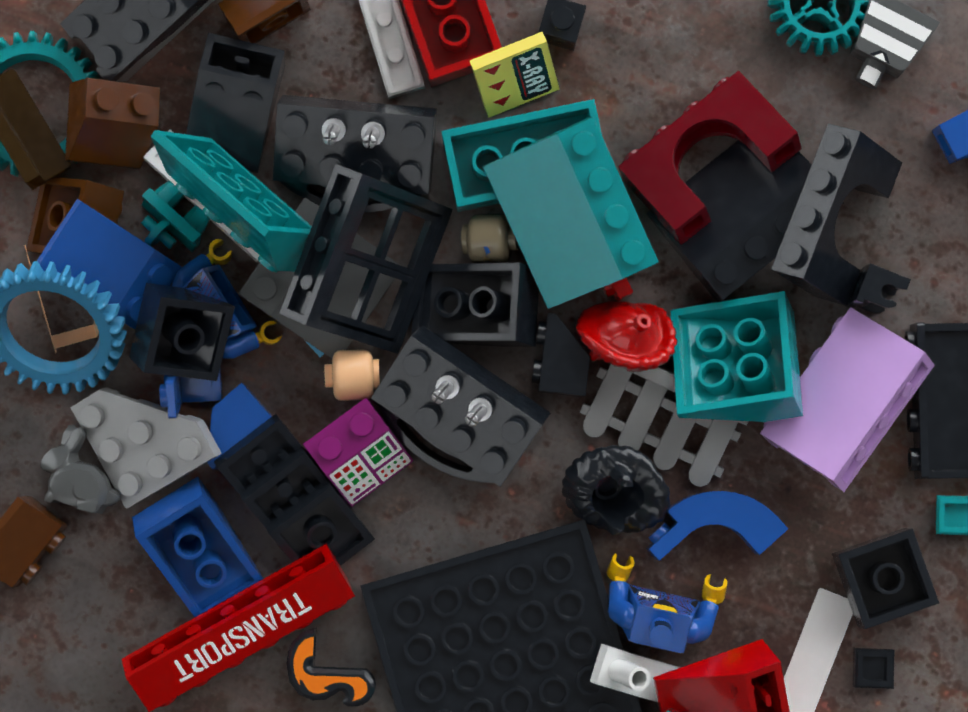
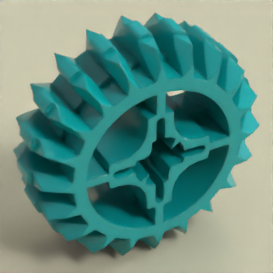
M790 0L767 1L768 7L779 9V11L769 16L770 22L782 21L783 23L775 31L777 36H781L788 31L791 34L786 42L788 47L794 45L796 40L802 42L799 52L805 54L809 46L814 45L816 57H820L823 54L824 45H826L831 55L838 52L837 41L845 49L852 45L850 36L857 38L860 32L858 24L865 17V13L861 11H864L869 3V0H849V16L846 24L842 26L838 20L840 15L836 9V2L838 0H829L824 9L819 7L809 12L808 10L815 0H804V6L794 15L790 8ZM808 21H817L825 29L829 28L831 32H813L802 25Z

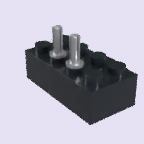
M282 95L277 103L273 180L281 182L302 198H307L311 202L320 205L324 195L308 188V184H318L327 188L334 166L337 164L418 196L428 194L432 182L437 108ZM379 201L368 202L364 213L391 209L392 206Z
M423 325L411 335L371 399L378 403L383 416L401 442L424 462L451 476L476 482L495 483L500 487L551 414ZM403 421L411 425L433 446L459 458L470 467L452 462L430 450L418 440Z

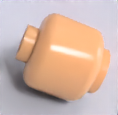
M339 350L334 353L332 364H324L325 388L333 387V393L337 400L370 399L374 394V390L380 385L379 359H373L369 350Z

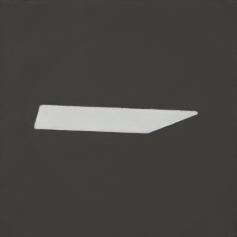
M823 588L818 589L784 676L790 712H815L853 614L848 598Z

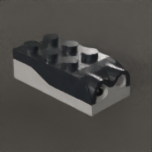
M84 0L60 24L71 39L80 38L95 56V62L98 65L96 70L104 80L123 82L128 81L214 0Z

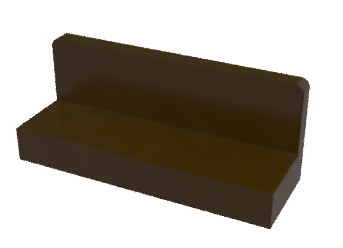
M10 69L1 74L0 140L25 183L34 190L70 169L71 163L70 161H65L66 154L14 69Z

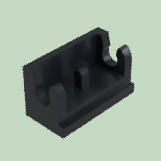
M870 263L860 269V274L846 307H858L871 313H882L885 311V308H893L897 305L893 300L885 299L887 295L894 296L899 289L907 290L911 279Z

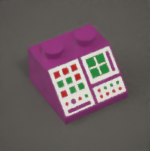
M364 398L303 444L351 507L413 462L411 456L367 398Z

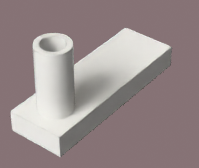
M601 644L590 682L658 702L653 677L681 667Z

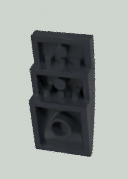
M277 414L273 415L214 461L218 470L240 494L243 502L266 527L269 535L292 562L327 543L341 566L375 540L357 514Z

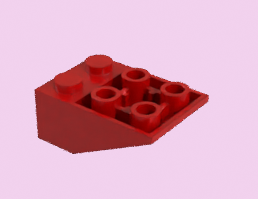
M763 639L653 677L660 712H666L667 710L671 712H790L781 661Z

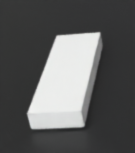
M358 0L388 99L424 89L425 84L399 0Z

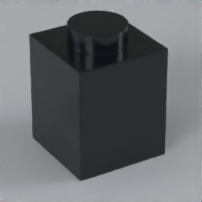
M548 0L538 33L543 32L547 44L574 51L585 15L586 5L568 0Z

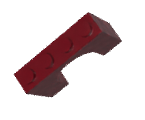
M739 70L731 77L721 79L714 86L711 93L701 101H695L687 106L681 117L671 125H664L658 129L652 140L642 148L629 152L623 159L622 164L618 166L627 186L680 245L711 222L704 203L679 177L681 161L694 144L711 136L735 138L744 143L771 173L802 149L798 132Z

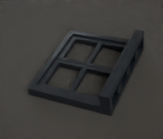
M335 164L279 314L304 325L399 354L453 209ZM369 198L392 206L374 256L351 248ZM403 211L425 219L408 267L385 260ZM346 261L369 269L351 318L328 311ZM380 273L402 280L385 328L362 322Z

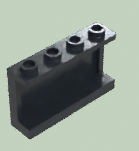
M921 322L911 324L910 331L905 332L904 339L925 351L935 366L912 396L913 409L907 410L908 432H913L914 448L908 449L909 471H914L915 479L968 478V323L925 324Z

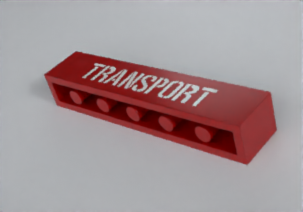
M326 543L121 659L125 677L148 712H151L158 707L171 704L177 696L193 687L203 686L211 677L225 669L240 665L245 658L257 651L272 647L280 638L309 626L314 619L328 611L341 608L348 600L355 597V594L347 576Z

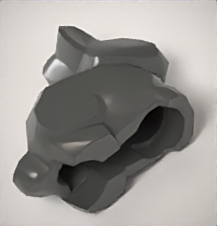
M68 425L63 433L61 445L50 449L40 463L42 470L51 474L44 501L58 504L61 502L74 506L79 510L102 514L107 506L115 505L119 501L120 493L111 488L109 478L98 466L79 460L78 452L86 438V433L81 427L76 428L75 425Z

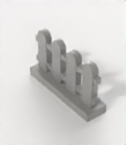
M610 364L608 370L600 367L596 377L603 381L591 406L583 403L580 413L586 415L583 422V430L588 436L599 437L605 432L607 426H610L621 432L618 438L619 446L625 445L639 450L643 442L656 448L653 455L654 464L661 470L671 469L679 458L691 464L688 475L689 480L695 486L702 487L707 485L713 475L721 477L724 471V467L718 465L730 439L738 442L741 436V432L735 430L738 422L747 426L749 421L679 418L677 416L676 402L664 397L667 390L675 392L674 371L663 365L656 369L641 372H629ZM632 373L646 379L643 386L629 380ZM624 390L638 396L626 422L612 416ZM659 407L673 412L661 438L648 433ZM695 423L708 428L697 454L683 449Z

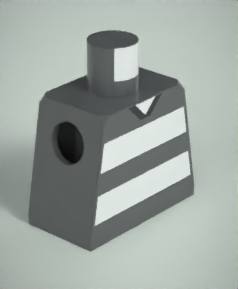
M869 0L866 9L863 11L865 17L859 24L860 32L857 38H854L850 54L853 57L864 62L855 78L856 81L868 88L876 89L884 72L898 78L937 29L940 22L898 0Z

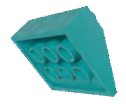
M588 117L483 166L548 309L624 279L659 262L594 117Z
M154 130L151 139L166 173L177 182L175 185L177 190L190 199L196 198L205 206L203 212L210 219L220 224L224 223L232 230L230 236L237 243L246 248L251 247L260 255L258 261L264 267L276 273L278 271L295 272L312 226L212 138Z

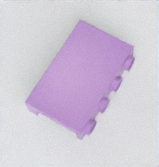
M850 307L844 316L836 320L832 327L831 335L824 345L813 352L809 360V366L800 377L803 416L764 422V428L760 434L771 445L781 448L824 476L833 486L845 492L935 365L925 351Z

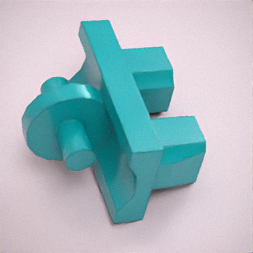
M171 181L166 182L155 191L149 188L142 195L144 201L141 206L159 222L157 223L149 215L141 222L150 231L144 241L146 244L153 247L161 241L168 249H171L177 241L168 233L169 231L191 252L200 245L201 235L209 225L210 218L196 205L184 217L179 215L173 208L184 198V195L177 190Z

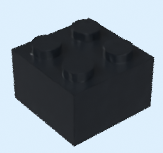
M903 528L832 553L859 628L868 629L939 604L913 528Z

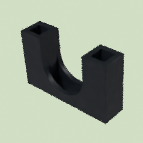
M828 123L771 270L814 297L847 306L861 270L843 259L836 249L834 234L840 207L846 196L853 189L889 198L902 162L861 131Z

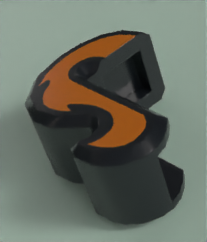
M316 627L304 630L292 642L286 664L289 682L299 695L312 701L326 700L339 691H343L345 693L343 704L346 706H360L371 699L376 689V681L368 668L315 666Z

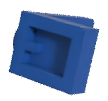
M221 368L217 381L164 375V384H160L159 389L160 405L162 408H168V418H177L184 402L221 401L223 397Z

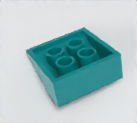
M785 291L670 310L673 327L676 330L675 338L677 339V345L674 347L673 361L676 409L679 418L768 422L803 416L795 316Z

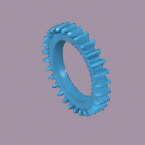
M33 261L30 270L22 263L17 265L14 273L8 268L5 269L0 278V363H7L4 375L8 376L17 370L19 372L17 383L20 385L25 379L30 377L32 378V390L34 391L41 382H46L48 394L54 391L56 384H60L64 395L69 393L72 384L75 385L77 392H82L87 382L93 388L98 385L99 379L106 380L110 372L117 367L125 348L124 341L127 335V330L123 329L126 321L125 317L117 316L120 309L119 303L108 304L112 293L110 291L97 293L100 285L98 280L88 285L84 283L86 272L84 271L75 278L72 277L71 266L66 265L61 273L57 272L55 263L52 261L49 262L46 271H43L38 261ZM31 291H49L69 297L84 307L94 319L99 331L98 341L87 355L77 360L55 362L39 358L26 351L12 336L7 324V310L10 302L16 296Z

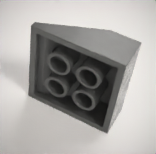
M304 198L295 212L312 226L319 207L307 198ZM356 233L351 248L374 256L377 248ZM386 255L385 260L398 264ZM347 261L345 262L328 311L351 318L369 269ZM259 263L238 293L242 298L331 359L336 351L347 350L353 340L304 325L279 314L295 272L278 271L276 273ZM382 273L379 274L362 322L367 321L395 278Z

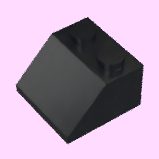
M146 283L129 358L144 373L217 381L235 306L185 288Z

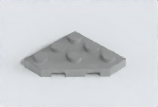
M108 387L99 389L70 407L81 428L85 430L86 437L112 485L120 493V499L126 509L142 502L222 454L203 419L178 414L177 418L169 419L167 407L162 408L161 405L144 399L136 400Z

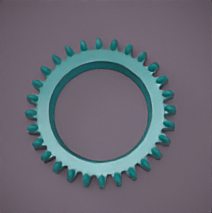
M35 31L29 32L27 42H24L22 36L15 32L13 35V45L10 46L3 37H0V74L16 63L39 60L59 67L69 76L72 82L85 78H101L97 71L86 73L93 63L88 57L77 61L82 52L77 46L66 52L68 41L64 38L59 39L55 46H53V36L51 33L46 32L41 43H39L38 35ZM65 138V139H64L63 141H61L59 144H60L61 148L63 149L64 153L66 154V138ZM0 140V171H3L10 163V174L18 177L19 171Z

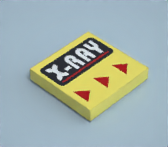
M543 32L470 60L488 118L560 90L547 40Z

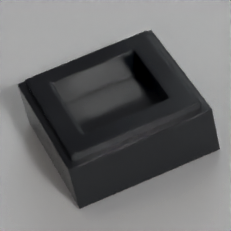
M854 648L853 687L894 689L895 650Z

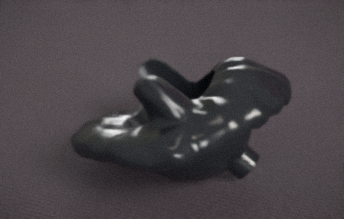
M610 445L596 448L593 451H586L580 458L574 459L572 465L565 470V477L562 480V494L566 498L567 507L572 509L576 517L585 519L586 524L609 531L613 536L619 535L622 532L638 533L646 528H652L657 523L663 521L666 512L670 508V490L661 473L657 471L653 462L646 455L630 446Z

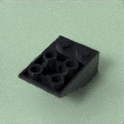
M208 33L199 66L186 134L212 138L248 171L258 173L285 69V51Z

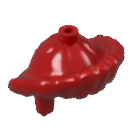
M608 301L593 305L582 311L577 320L576 330L581 337V341L591 350L589 356L592 361L603 360L605 363L624 368L629 372H641L656 369L665 364L675 352L674 347L677 345V339L675 338L676 330L673 327V322L663 308H659L654 304Z

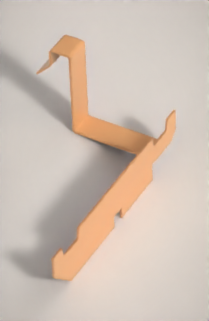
M24 245L25 251H26V255H27V259H28V262H29V266H30V268H31V263H30V260H29V256H28V252H27V249H26V245ZM37 291L55 354L57 353V348L98 337L99 331L95 321L92 325L52 336L40 293Z

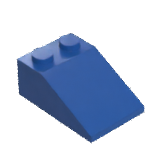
M79 199L75 201L37 259L43 271H46L49 262L52 261L55 263L59 273L63 271L66 265L71 266V276L74 278L82 271L86 272L84 283L87 285L98 280L100 285L97 293L110 291L112 295L108 304L119 303L120 309L117 316L125 317V324L133 329H136L146 283L170 286L176 272L182 268Z
M198 476L132 517L136 539L194 617L264 579L221 508Z

